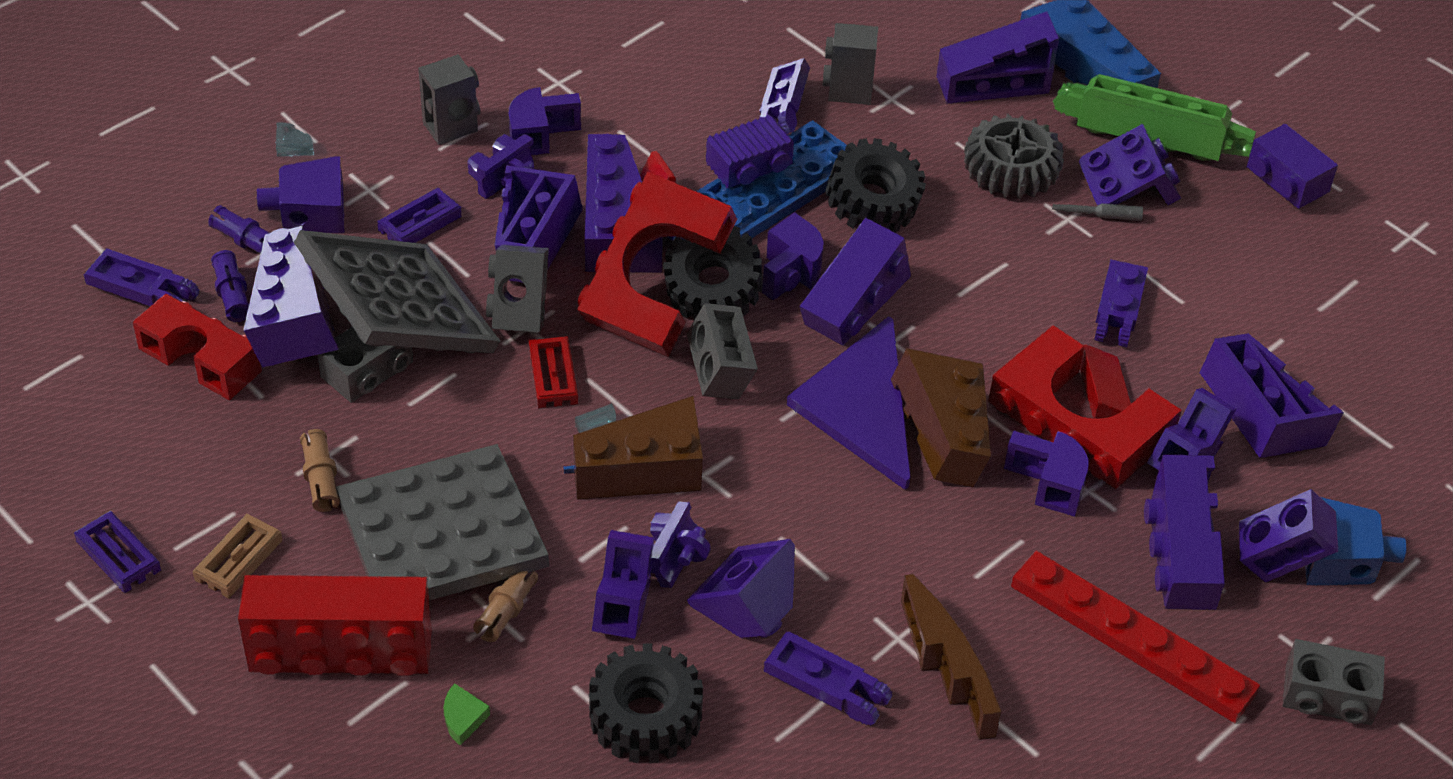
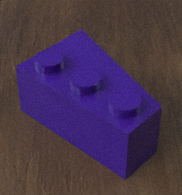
M1048 12L1040 13L941 48L936 76L946 103L1048 94L1050 92L1059 37Z
M506 165L505 174L507 179L506 186L502 191L503 207L502 212H499L495 249H498L501 245L549 248V268L583 210L576 176ZM516 278L509 279V281L523 283L521 280Z
M865 218L800 305L804 325L842 346L852 336L858 334L862 326L911 277L905 238Z
M1249 333L1215 338L1199 373L1218 398L1237 408L1232 420L1259 458L1327 446L1344 414L1341 409L1335 404L1328 408L1312 394L1315 389L1306 380L1299 384L1284 371L1286 364Z
M1163 455L1152 498L1145 500L1144 520L1146 524L1152 525L1149 539L1151 557H1157L1158 566L1155 569V588L1157 592L1163 593L1165 609L1217 610L1225 581L1220 532H1214L1210 508L1218 507L1217 493H1208L1210 475L1215 469L1213 455Z

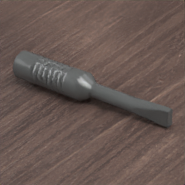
M1103 203L1096 207L1070 204L1052 205V210L1095 214L1099 218L1142 221L1143 207Z

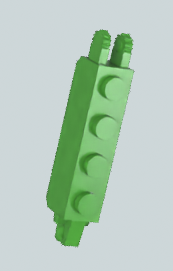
M1101 74L1093 77L1088 86L1078 83L1073 84L1072 82L1064 83L1061 89H1059L1057 97L1053 100L1054 109L1057 112L1078 118L1077 126L1084 127L1092 133H1108L1121 136L1143 124L1153 140L1161 139L1168 152L1180 151L1192 154L1193 157L1199 160L1212 159L1219 161L1221 154L1249 157L1256 136V131L1231 122L1233 113L1227 105Z

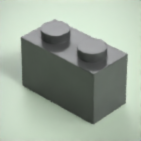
M835 23L834 37H827L825 59H832L831 65H824L822 86H829L828 101L871 105L878 38L877 26Z

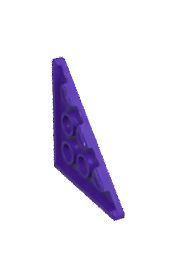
M888 316L787 396V406L906 490L910 483L909 460L900 389H894L891 378L898 366L894 322Z

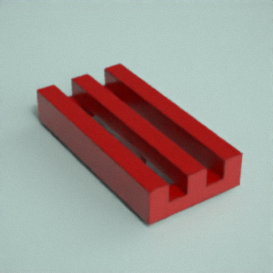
M568 336L529 340V353L538 408H546V402H553L554 407L562 406L563 400H569L570 405L578 404V391ZM554 347H561L567 389H560ZM544 348L551 390L548 391L544 389L538 349Z

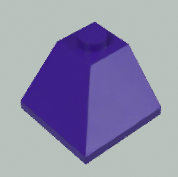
M791 539L738 546L687 599V602L692 608L740 638L756 636L765 638L774 634L782 626V618L793 608L794 543Z

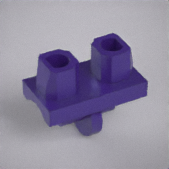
M504 134L495 140L492 146L493 156L489 158L483 153L477 152L468 159V174L478 181L479 195L487 199L503 187L505 188L507 179L505 174L506 165L535 169L534 161L530 154V146L533 144L531 137L524 134L515 140Z
M678 501L672 513L656 512L651 521L650 531L656 543L653 544L650 568H652V573L656 575L660 587L672 588L683 566H689L691 561L702 562L706 560L711 551L709 542L704 538L706 534L705 529L699 527L690 517L691 505L689 502Z

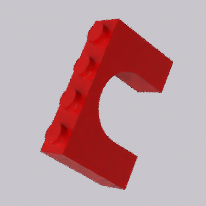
M647 172L643 181L638 182L634 186L630 196L631 205L626 215L620 216L613 229L614 238L608 250H603L599 255L595 265L596 274L591 284L585 285L580 292L577 310L586 322L669 357L686 322L679 310L648 298L632 288L630 282L632 262L636 254L647 243L666 236L681 237L721 253L737 218L732 206Z
M1052 325L993 374L988 402L1043 440L1054 442L1057 431L1063 432L1075 439L1087 454L1088 471L1096 478L1117 489L1149 460L1165 428L1178 425L1182 410L1148 388L1126 409L1108 418H1087L1070 412L1056 400L1054 393L1079 373L1084 345Z

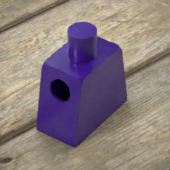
M340 156L282 166L279 169V187L257 188L258 210H280L282 226L286 229L302 226L305 231L345 233L344 190Z

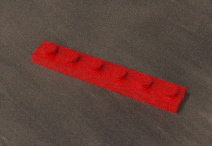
M1037 550L1012 578L1011 587L1234 724L1258 694L1260 684Z

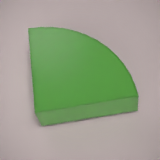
M454 684L448 691L444 701V718L450 736L461 746L490 716V708L487 704L457 684Z

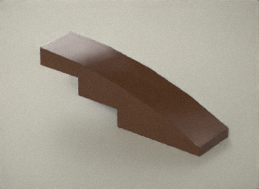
M914 574L904 575L901 604L921 671L939 669L949 704H968L978 740L995 738L1001 709L987 674L969 641L944 606Z

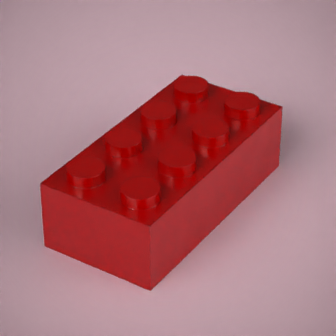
M245 575L238 622L249 672H260L267 675L278 672L306 673L309 675H320L322 673H350L353 675L389 673L401 676L428 674L432 624L427 577Z

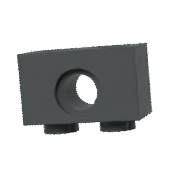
M459 54L419 67L422 120L437 144L440 145L477 132V116L480 115L481 110L476 98V88L479 87V80L472 66L468 67Z
M501 245L496 249V255H490L488 277L495 278L494 294H488L486 317L492 318V329L540 332L542 330L545 319L549 248ZM512 278L521 280L526 286V295L523 297L512 296L507 290L508 280Z

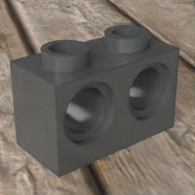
M704 303L687 332L702 396L739 399L758 370L741 307Z
M353 327L335 337L339 350L317 355L320 377L350 403L364 394L372 392L379 384L396 373L404 371L408 365L413 363L412 348L406 349L400 346H371L365 344L358 337V333Z
M1295 639L1285 668L1282 707L1298 710L1305 714H1319L1343 719L1349 723L1372 725L1383 700L1385 657Z

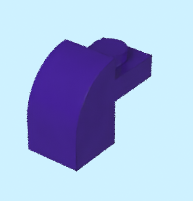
M538 87L522 92L513 99L509 106L510 137L515 140L524 134L533 139V144L530 146L531 155L549 153V133L581 130V101L579 93L542 97L541 88Z
M795 212L768 231L766 258L770 261L764 265L762 293L771 300H775L786 291L793 290L799 282L812 289L821 276L823 238L815 226Z
M1203 388L1196 389L1178 425L1165 428L1147 463L1159 470L1163 455H1213L1215 457L1223 444V441L1220 439L1237 408Z
M1013 431L1008 444L1004 469L1040 480L1035 505L1075 517L1089 466L1088 457L1083 447L1075 439L1060 431H1057L1054 442Z
M615 530L610 531L607 540L603 578L596 592L592 631L632 639L636 638L649 591L654 537Z

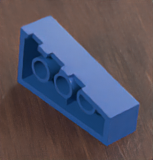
M1054 0L1022 11L1021 20L1046 11L1048 12L1059 37L1055 64L1066 71L1065 77L1072 82H1079L1088 86L1093 77L1101 74L1158 88L1161 73L1088 0Z

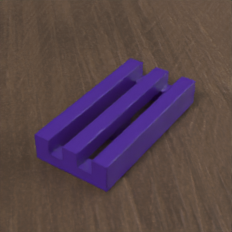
M437 187L378 220V231L381 234L387 233L388 240L416 243L462 217L461 207Z
M112 511L107 512L74 532L76 542L124 594L132 589V582L136 581L138 584H141L147 580L145 574L151 572L155 575L161 571L159 561ZM107 525L141 563L136 565L102 528ZM93 534L127 572L124 573L90 535Z

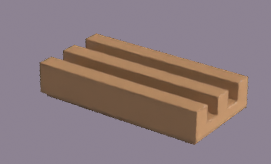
M246 514L192 571L194 580L200 584L204 581L207 582L208 588L213 591L220 589L222 595L229 599L244 583L245 575H251L283 541L281 531ZM252 529L256 530L243 544H239ZM231 553V557L229 558V560L216 573H214L213 571Z

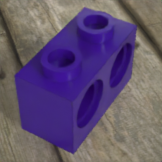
M1312 489L1239 521L1240 561L1265 583L1338 552L1336 511Z

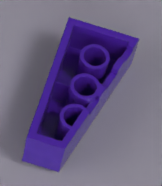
M588 134L585 272H596L595 265L599 255L603 250H608L614 238L613 229L620 216L626 215L631 205L630 196L634 186L638 182H642L626 135ZM662 237L647 243L641 248L632 262L630 272L662 273Z
M302 226L290 229H276L264 236L244 326V332L262 367L339 350L333 333L335 331L333 322L328 311L329 304L324 293L325 288L294 244L299 231L303 230Z

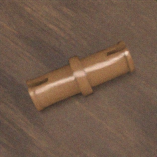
M312 429L308 430L310 442L308 441L307 434L303 433L300 437L305 458L303 476L310 484L313 508L319 512H328L332 510L329 499H331L334 508H337L340 504L334 479L337 474V467L335 461L330 458L327 434L323 430Z
M528 571L515 573L508 577L502 586L496 587L489 596V605L473 624L476 634H479L485 625L488 626L480 637L487 642L497 641L509 620L519 615L523 609L524 598L538 581L536 571H533L527 580L524 577Z

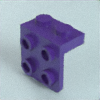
M1143 124L1083 155L1079 160L1097 206L1101 203L1117 205L1153 185L1156 186L1167 205L1181 199L1175 186L1181 181L1172 163L1165 164L1164 159L1169 157L1160 138L1153 140Z

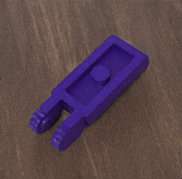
M805 58L772 69L760 108V117L765 118L769 114L775 121L778 118L779 125L787 134L794 132L797 126L795 113L798 112L810 71V66Z
M107 248L84 273L87 285L148 306L153 305L165 293L179 301H183V298L186 301H191L198 296L200 291L196 283L173 274L172 270Z
M1110 260L1095 322L1098 323L1095 341L1103 342L1107 335L1108 327L1113 326L1120 328L1118 346H1128L1130 333L1135 328L1148 267Z
M789 631L784 634L764 662V672L840 711L844 709L851 719L857 722L860 721L866 726L874 725L880 716L877 708L870 702L873 701L875 704L884 706L889 703L893 696L891 688L887 684L864 673L863 668ZM856 689L862 695L863 698L853 694Z

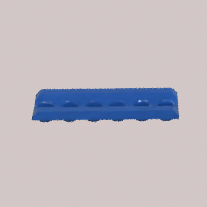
M812 120L789 134V137L794 141L793 164L789 165L785 170L777 173L770 172L757 177L749 184H738L727 189L725 184H722L721 179L717 178L696 192L732 206L737 218L734 226L740 228V236L742 237L747 233L753 238L826 192L827 182L838 153L841 150L845 151L846 144ZM666 236L671 240L675 238V236Z

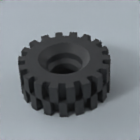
M867 138L859 139L857 146L853 142L846 145L845 151L841 150L837 155L826 188V196H830L828 200L830 208L837 207L835 215L840 220L844 217L848 218L847 226L853 229L856 224L860 225L865 218L885 228H889L894 233L900 230L901 225L906 227L915 215L926 183H923L925 179L924 171H918L921 164L917 159L909 160L911 153L904 148L902 152L896 150L898 144L890 141L889 145L885 146L882 145V139L874 138L872 144H869ZM863 184H875L884 189L887 194L873 193L866 189Z
M734 226L721 253L680 237L674 238L672 241L673 249L667 248L665 253L666 262H663L664 276L671 304L675 309L680 306L682 316L688 319L691 314H694L695 320L704 303L741 307L743 317L750 312L749 303L755 306L759 300L758 292H762L763 275L760 251L757 244H752V237L749 234L745 233L741 237L740 228ZM709 267H722L729 272V277L724 282L715 285L705 284L698 278L699 273Z
M643 643V651L636 652L633 645L625 646L623 656L620 657L616 651L612 652L607 656V666L600 662L595 668V677L591 676L589 684V718L593 735L598 733V742L603 748L611 744L612 755L621 758L624 752L629 753V762L639 763L640 756H649V764L658 763L659 754L665 753L669 760L677 756L678 745L686 750L691 745L692 735L697 737L700 730L703 705L702 679L698 680V670L694 664L687 667V657L679 653L673 658L671 657V648L663 645L660 652L652 651L653 644ZM640 697H651L662 702L664 706L658 712L640 714L632 711L628 704Z

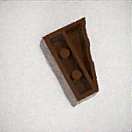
M906 348L891 378L894 389H900L906 403L904 407L905 414L908 419H913L919 432L917 441L934 480L974 487L991 457L983 364Z
M694 396L573 435V462L577 499L702 491L703 456Z

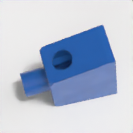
M1322 498L1336 511L1338 552L1305 566L1306 585L1371 584L1376 581L1383 561L1404 562L1406 539L1383 536L1381 515L1376 510Z

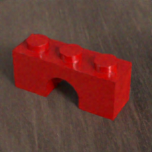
M166 293L133 321L139 350L167 366L184 354L196 353L194 361L199 384L229 401L262 372L261 364L246 335L238 334L226 327L220 320L210 318L195 310L189 303L179 301Z

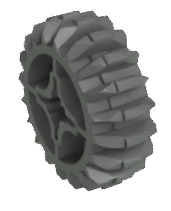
M1007 113L1004 119L993 115L991 121L981 120L979 127H973L972 133L968 137V142L965 143V169L969 171L970 179L978 181L979 188L989 187L990 194L1001 192L1005 198L1008 194L1016 195L1019 199H1021L1023 194L1035 197L1038 191L1047 192L1050 185H1055L1064 162L1062 158L1064 152L1062 149L1063 143L1058 141L1057 133L1049 131V125H1038L1037 118L1029 121L1025 120L1023 115L1020 118H1012Z

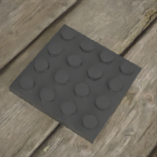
M305 230L299 231L294 244L303 255L305 262L320 279L322 286L337 303L341 313L346 316L356 330L358 337L365 344L371 346H400L406 349L415 347L429 348L437 351L456 350L467 353H494L500 343L499 338L427 244Z
M498 444L336 486L340 507L366 575L427 577L429 600L504 580L518 572L528 571L529 573L550 567L549 554Z

